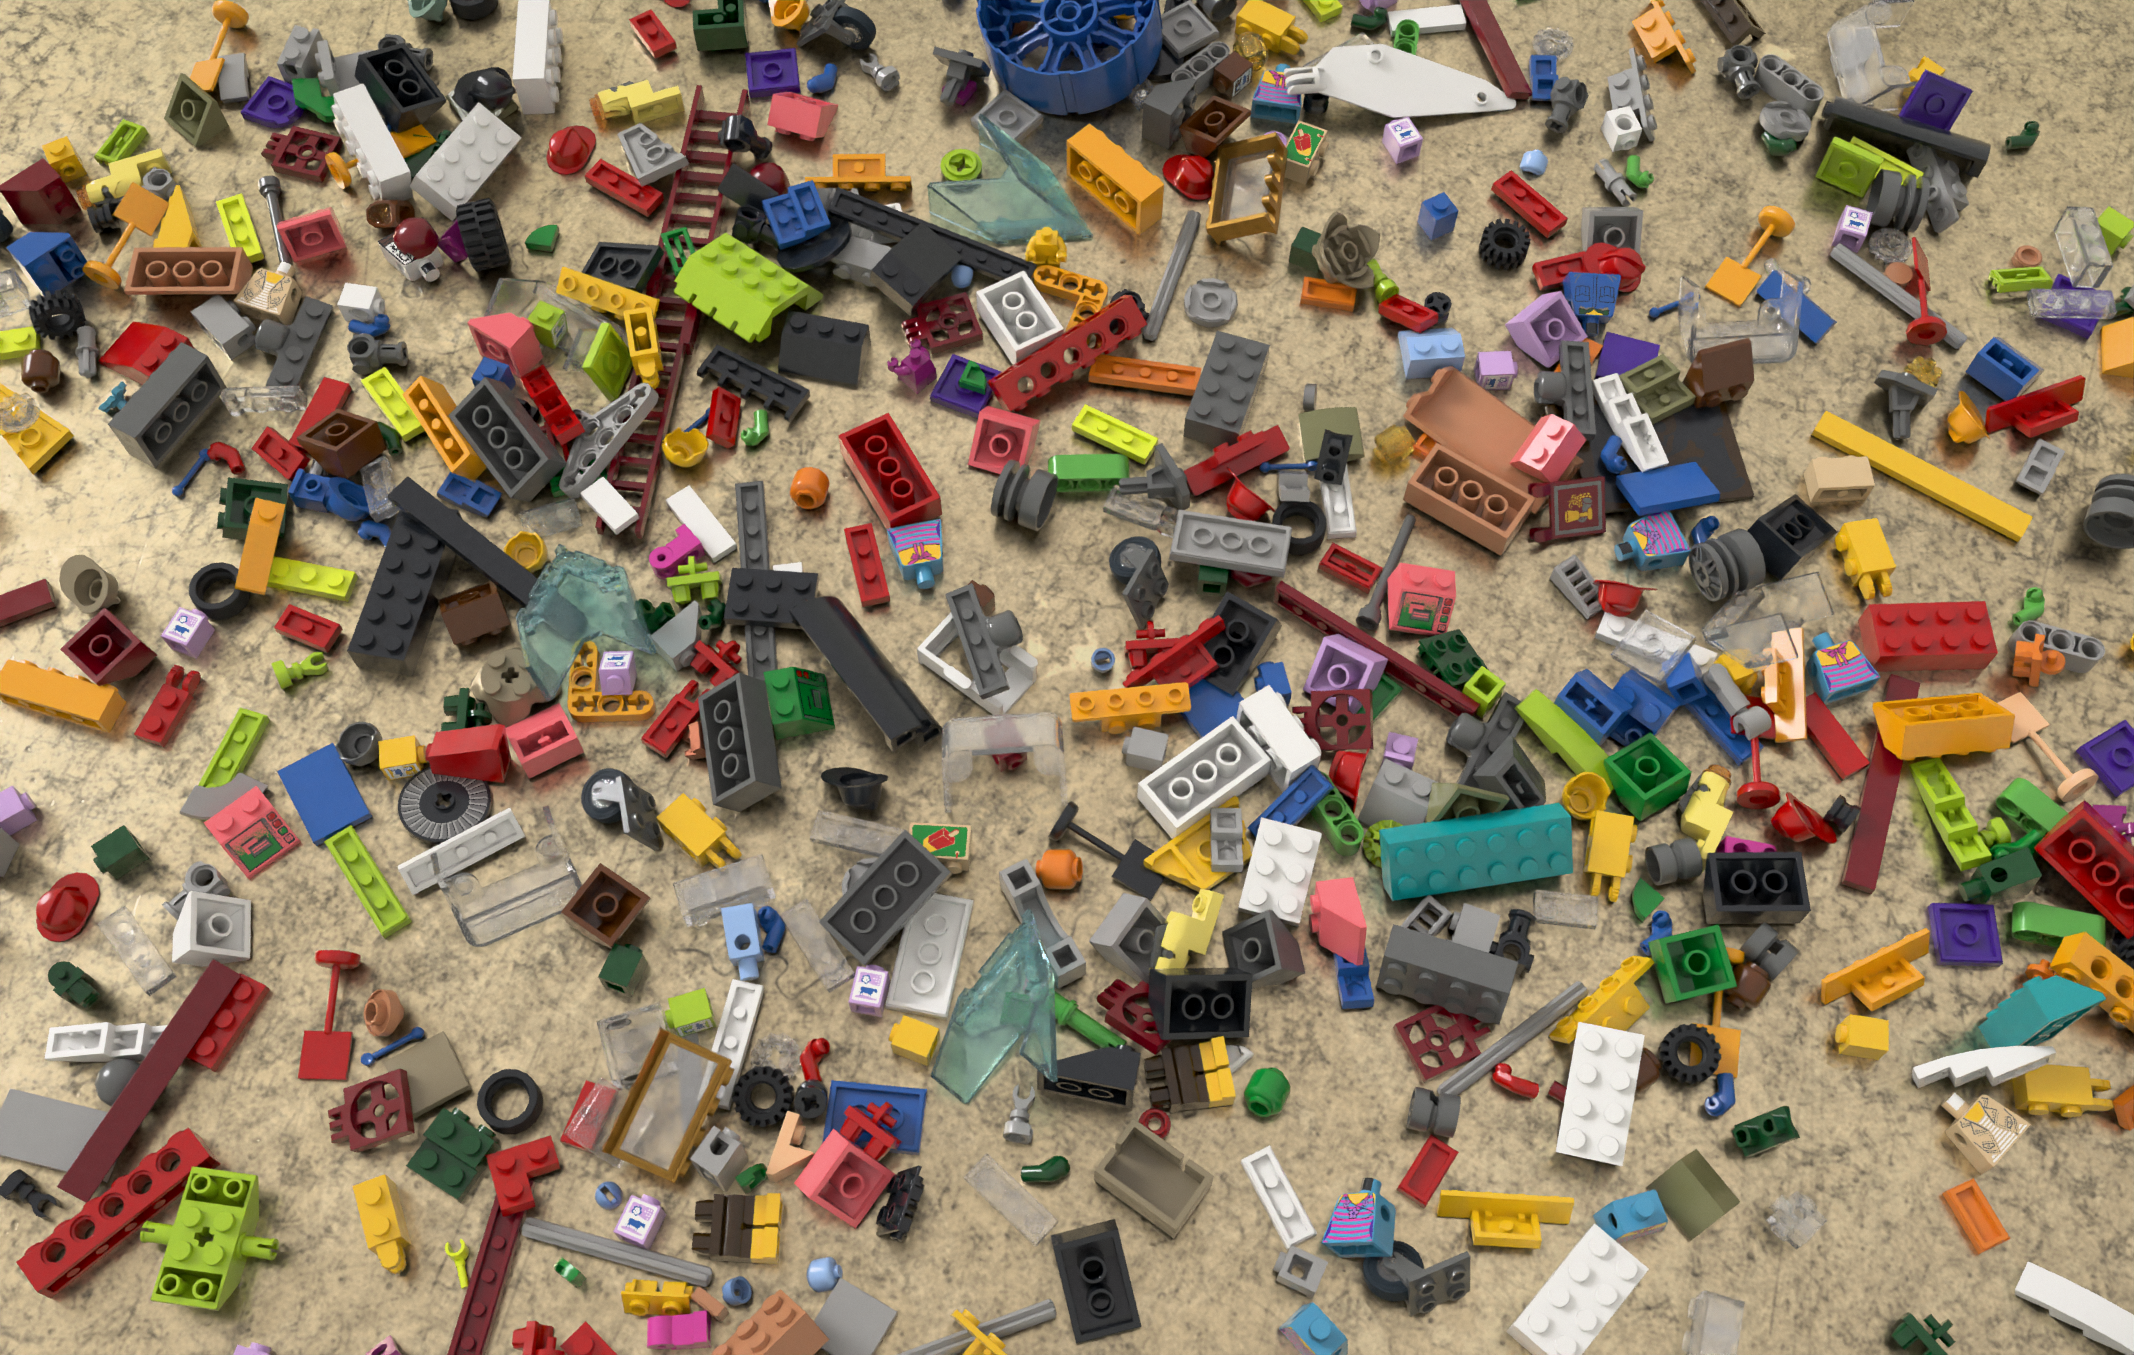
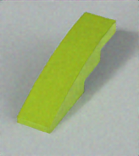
M1537 689L1533 690L1515 707V710L1551 754L1558 752L1576 775L1582 772H1594L1605 779L1610 791L1614 789L1603 764L1604 759L1609 756L1561 708Z
M1931 758L1909 764V769L1927 810L1960 870L1972 869L1992 861V854L1978 834V824L1965 806V795L1941 759Z

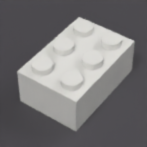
M1024 270L976 292L977 312L1013 365L1064 333V328Z
M1270 685L1239 702L1236 720L1270 757L1271 764L1268 774L1282 793L1311 765H1315L1318 769L1321 749L1313 738L1309 739L1306 735L1300 719L1296 715L1292 716L1288 711L1286 702L1280 693H1275Z
M1261 817L1238 911L1256 916L1266 910H1273L1282 923L1298 927L1322 833Z

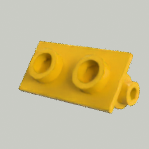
M633 1279L632 1282H626L625 1291L621 1292L624 1313H631L636 1316H644L646 1314L666 1316L692 1314L690 1300H692L691 1295L694 1293V1286H688V1282L664 1281L662 1292H657L658 1281Z

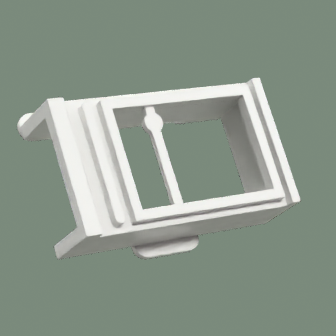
M950 612L917 648L918 662L926 665L1000 721L1037 680L1038 661L1017 645L1004 649L1000 653V661L1009 668L1005 675L1010 689L982 700L974 679L971 682L961 672L938 658L959 635Z

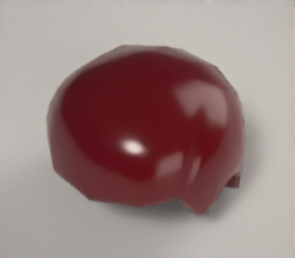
M764 162L750 170L749 174L778 192L777 196L788 193L787 187H790V182L785 171L779 165L772 162Z
M415 217L404 219L396 227L393 241L403 255L406 256L408 253L417 259H422L432 254L437 248L439 236L427 220Z

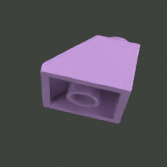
M1562 291L1542 294L1505 324L1518 348L1546 368L1551 367L1560 359L1559 345L1562 340L1582 342L1588 337Z
M1340 634L1326 636L1323 638L1303 690L1310 694L1311 691L1371 689L1373 692L1378 686L1388 659ZM1336 697L1328 698L1325 701L1336 707ZM1349 697V711L1356 714L1362 707V704L1355 697Z

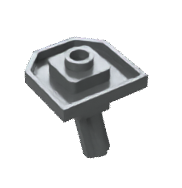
M934 47L933 55L940 63L948 66L946 74L947 83L940 96V101L945 106L955 103L960 90H965L971 75L989 77L991 69L983 60L974 58L973 53L959 49V52Z
M1881 370L1874 383L1884 391L1889 392V414H1893V437L1895 439L1910 438V413L1914 410L1916 404L1925 407L1934 398L1938 389L1918 381V378L1910 373Z
M1163 443L1155 446V467L1146 471V477L1121 478L1119 481L1120 493L1122 495L1147 493L1148 499L1170 498L1174 506L1179 510L1190 508V492L1186 484L1188 482L1182 468L1177 467Z

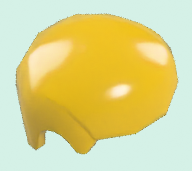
M681 427L666 434L662 443L666 459L672 464L681 467H692L699 464L709 446L706 436L698 429L693 428L689 432H683Z
M520 531L516 536L509 539L504 547V552L533 574L542 569L546 563L548 549L544 540L536 532Z
M1582 772L1572 777L1565 784L1562 791V804L1568 814L1577 820H1591L1592 812L1606 810L1607 799L1611 794L1610 788L1605 779L1598 774Z

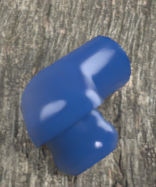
M1715 516L1701 519L1692 529L1691 536L1694 545L1707 541L1714 531L1719 528L1720 523Z
M371 520L361 523V527L358 529V535L362 539L370 540L373 536L378 537L385 548L392 532L388 525Z
M1720 1073L1717 1075L1718 1092L1705 1100V1109L1711 1116L1724 1115L1735 1105L1734 1078L1731 1073Z

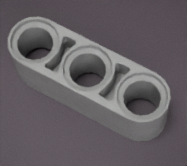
M1220 41L1209 44L1172 73L1171 82L1193 78L1197 80L1196 92L1199 95L1213 84L1214 68L1230 55L1229 46Z
M1767 54L1761 58L1754 74V79L1760 84V89L1777 101L1792 104L1791 108L1796 111L1797 109H1802L1809 118L1813 117L1823 99V88L1779 56Z
M2031 620L2024 621L2008 640V647L2015 654L2017 641L2034 642L2035 634L2045 635L2043 651H2059L2065 657L2064 669L2077 673L2089 672L2105 654L2103 643L2094 637Z

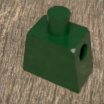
M2025 848L1978 866L1970 880L1960 883L1958 888L1964 901L1979 898L1981 904L1993 905L2029 894L2042 877V874L2029 849Z

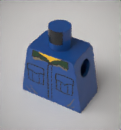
M1569 272L1563 279L1565 298L1579 323H1582V328L1588 338L1597 337L1599 335V324H1607L1613 317L1621 275Z

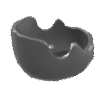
M359 721L348 725L340 733L335 748L340 755L339 759L351 765L364 766L371 764L379 756L378 741L383 740L377 727L371 723Z
M115 1059L106 1063L98 1072L95 1080V1088L100 1100L112 1107L140 1064L130 1059Z

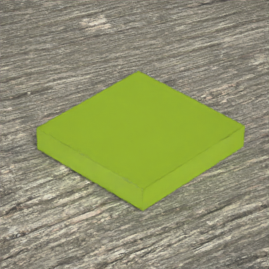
M1835 136L1815 177L1864 198L1884 158Z
M601 323L582 368L609 401H615L621 393L633 363L628 346L610 323Z

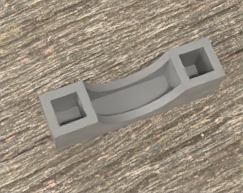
M1027 858L1000 871V887L1057 988L1059 989L1086 975V961L1072 937L1065 933L1055 918L1043 892L1042 885Z

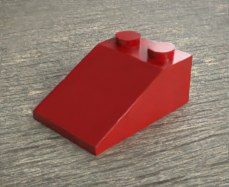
M133 321L98 361L101 365L143 385L150 375L167 359L169 353L175 350L181 342L192 348L194 347L188 337L168 327Z

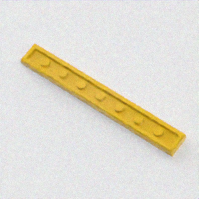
M1825 411L1811 434L1849 455L1856 457L1868 456L1870 466L2016 542H2019L2033 518L2023 511L1828 411Z

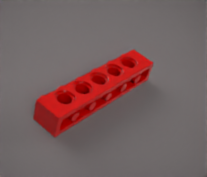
M1123 295L996 375L987 383L1003 410L1009 412L1013 410L1014 413L1018 412L1028 405L1027 401L1032 397L1040 398L1050 392V386L1058 381L1063 383L1074 376L1072 372L1080 367L1085 369L1093 365L1097 361L1095 357L1103 352L1106 355L1115 351L1119 347L1118 343L1125 338L1131 340L1141 334V328L1146 326L1147 322L1132 295ZM1113 319H1116L1119 328L1113 334L1110 331L1109 325ZM1093 333L1096 337V344L1094 347L1089 348L1087 337ZM1071 348L1074 356L1067 363L1064 360V352L1066 349ZM1048 362L1051 372L1047 377H1043L1041 366ZM1025 377L1028 381V387L1025 391L1020 392L1018 381L1020 378Z
M189 1127L184 1131H179L172 1135L167 1144L160 1150L144 1157L139 1166L132 1172L117 1178L112 1183L111 1188L100 1197L89 1200L83 1206L82 1211L72 1219L65 1220L56 1226L53 1231L54 1233L29 1247L25 1251L24 1256L16 1263L37 1293L51 1299L140 1229L146 1221H150L183 1195L192 1166L215 1169L221 1163L197 1133ZM180 1159L179 1166L170 1172L171 1164L175 1160ZM152 1181L149 1191L142 1194L143 1186L147 1182ZM123 1203L122 1211L118 1215L113 1216L115 1208ZM95 1226L94 1233L85 1239L87 1230ZM66 1248L64 1257L56 1262L58 1253Z

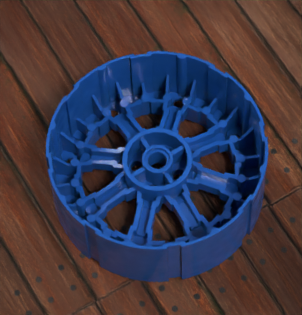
M977 0V20L990 67L996 80L1004 90L1006 89L1031 108L1040 112L1056 115H1068V112H1078L1079 115L1098 111L1121 101L1132 93V89L1137 84L1141 85L1154 68L1161 51L1163 40L1161 29H1163L1159 0H1044L1041 3L1031 2L1032 0ZM1122 14L1126 16L1134 15L1136 20L1134 31L1115 27L1107 23L1108 18ZM1021 21L1035 22L1032 29L1019 37L1016 36L1010 39L1015 23H1020ZM1092 42L1109 44L1117 48L1119 54L1101 63L1094 53ZM1039 46H1048L1043 64H1040L1037 71L1032 67L1026 68L1023 65L1022 60L1026 58V54ZM1071 51L1076 58L1079 57L1083 70L1076 72L1073 70L1059 71L1063 59L1067 58Z

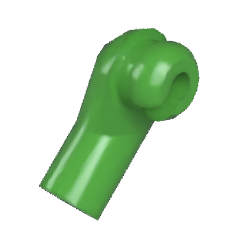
M1631 155L1627 158V179L1640 189L1648 188L1654 181L1653 174H1649V171H1644L1643 173L1640 171L1639 156Z
M2029 588L2024 598V609L2013 614V622L2018 627L2024 621H2034L2043 615L2045 598L2040 588Z

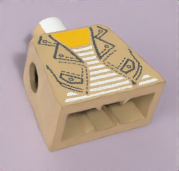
M281 262L276 272L263 268L258 269L235 297L234 303L245 316L260 321L271 319L284 325H291L302 295L301 289L292 278L296 269L286 262Z
M1953 1092L1941 1105L1956 1118L1946 1129V1135L1981 1175L1993 1168L2031 1125L1985 1094H1981L1968 1104L1956 1092Z

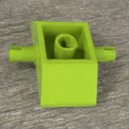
M192 1166L175 1223L170 1225L146 1221L143 1224L142 1228L148 1229L149 1232H140L141 1242L167 1245L150 1299L151 1301L219 1311L240 1284L248 1256L268 1260L275 1259L277 1253L272 1252L271 1249H279V1240L276 1238L270 1239L254 1236L259 1220V1179L257 1175Z

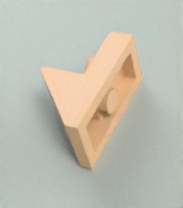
M790 1111L786 1113L766 1171V1175L771 1182L776 1183L805 1168L815 1155L811 1151L795 1147L796 1144L800 1145L802 1143L806 1128L802 1125L803 1122L800 1114Z

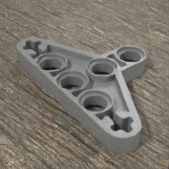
M641 383L593 416L581 409L573 410L585 432L575 437L559 483L560 489L569 498L576 499L581 497L580 493L592 485L656 405L659 398L658 393L648 383ZM631 415L626 422L622 423L627 416ZM597 428L592 435L588 436L593 429ZM612 436H614L613 439L605 445L606 441ZM594 458H596V460L594 461V463H593L592 465H590L589 467H587V465L589 464V462H590L591 460H593Z

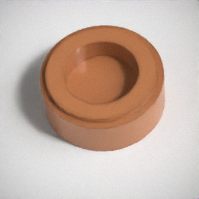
M2029 245L2019 247L2012 257V263L2016 268L2039 267L2042 262L2041 252Z
M1902 262L1889 264L1883 273L1901 288L1907 287L1913 277L1911 268Z

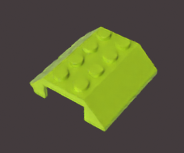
M724 233L691 254L675 279L677 287L674 290V294L686 302L692 303L694 307L709 317L713 316L715 321L729 330L735 328L734 333L749 343L753 342L754 339L761 342L771 334L772 318L795 303L804 310H807L823 299L822 293L728 233Z

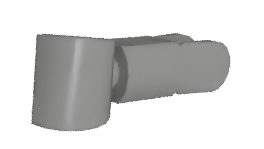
M1713 664L1703 674L1704 683L1716 694V697L1730 716H1735L1733 726L1736 733L1745 729L1746 737L1748 740H1751L1770 729L1772 721L1769 714L1759 706L1747 709L1750 702L1733 682L1727 669L1722 664Z

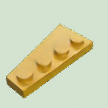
M0 383V434L34 475L74 435L68 428Z

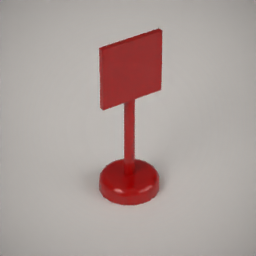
M1912 237L1915 271L1919 276L1918 289L1921 317L1913 320L1908 325L1906 335L1910 343L1925 346L1937 343L1945 338L1947 328L1946 323L1941 318L1928 316L1926 290L1927 292L1931 291L1928 259L1916 237Z
M1744 695L1750 702L1747 709L1753 706L1763 708L1769 714L1772 726L1769 730L1751 739L1753 782L1746 783L1738 789L1736 800L1739 805L1745 808L1766 809L1780 802L1781 793L1776 785L1761 781L1758 737L1775 740L1774 712L1763 703L1762 697ZM1730 716L1731 734L1746 736L1745 729L1736 733L1733 726L1735 716Z
M319 950L315 952L314 960L316 964L332 969L324 1031L304 1030L298 1079L347 1080L353 1032L332 1031L340 969L347 970L358 967L361 955L340 950Z

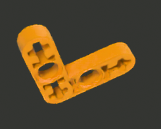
M1041 265L1034 271L1033 283L1037 290L1077 302L1066 331L1086 319L1079 315L1082 311L1089 310L1096 313L1106 305L1108 288L1100 280L1050 265ZM1045 276L1050 277V278H1047L1046 281H1042V280H1041V279H1044ZM1068 282H1074L1078 285L1074 290H1067L1063 286ZM1096 291L1100 292V293H1098L1096 296H1093V295H1092V294H1094ZM1091 333L1087 337V345L1089 344L1093 333Z
M581 640L574 644L570 658L567 707L575 721L582 723L643 721L653 716L656 710L655 702L651 694L646 691L636 690L633 691L632 695H602V692H598L600 667L598 648L590 640ZM586 650L590 651V654L587 655L586 661L588 666H584V662L581 657V655H584V652ZM582 675L592 677L590 684L584 687L576 685V681ZM614 700L620 703L616 711L611 713L604 711V706L607 702ZM625 701H628L629 705H627L628 711H626ZM640 701H645L646 703L643 706V710H638L636 707L640 705ZM595 702H597L598 712H595L594 709L596 708ZM581 703H586L587 707H584L583 712H578L577 708L581 706Z

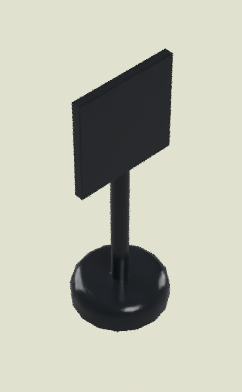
M1070 801L1048 837L1058 841L1063 837L1067 829L1075 832L1121 861L1111 877L1151 901L1165 876L1143 865L1144 859L1155 851L1134 839L1126 854H1122L1072 822L1078 813L1079 807L1076 803Z

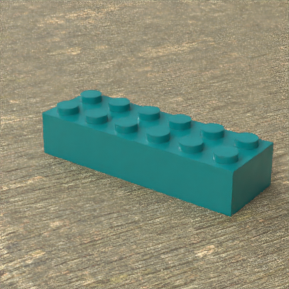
M1560 803L1379 830L1383 886L1392 901L1573 873L1571 816Z

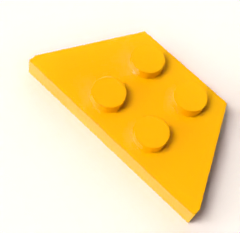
M1235 795L1218 808H1239V799ZM1210 813L1149 855L1143 862L1146 868L1200 892V889L1210 890L1234 873L1211 871ZM1242 820L1244 866L1251 860L1252 853L1246 838L1244 820Z

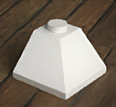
M190 891L173 932L172 963L204 967L208 966L213 959L221 964L250 959L251 900Z

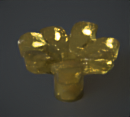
M1918 356L1913 360V363L1905 366L1906 372L1916 376L1918 381L1929 384L1932 387H1937L1939 383L1938 378L1942 375V369L1935 367L1936 361L1933 358L1924 360L1923 357Z

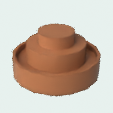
M377 989L371 994L364 1008L366 1027L373 1036L391 1035L404 1017V1008L393 990Z

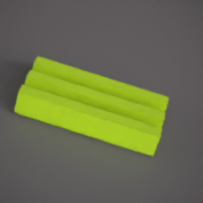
M123 119L95 154L94 158L98 163L102 164L104 162L108 167V163L129 158L146 137L148 131L144 126Z
M2042 266L1990 270L1988 276L1989 281H1993L1992 285L1997 287L1998 293L2051 289L2053 280Z

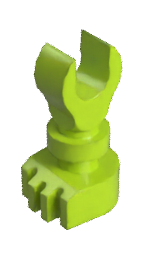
M1371 259L1367 266L1373 270V286L1376 288L1375 296L1380 304L1393 295L1399 294V287L1392 279H1389L1382 273L1377 260Z
M313 652L300 664L297 662L292 663V667L287 669L282 660L271 663L281 689L292 686L291 679L297 678L300 680L303 678V675H322L329 669L327 662L317 666L313 665L325 659L322 652Z
M2001 817L1989 820L1985 830L1978 832L1987 848L1996 844L2011 842V833Z

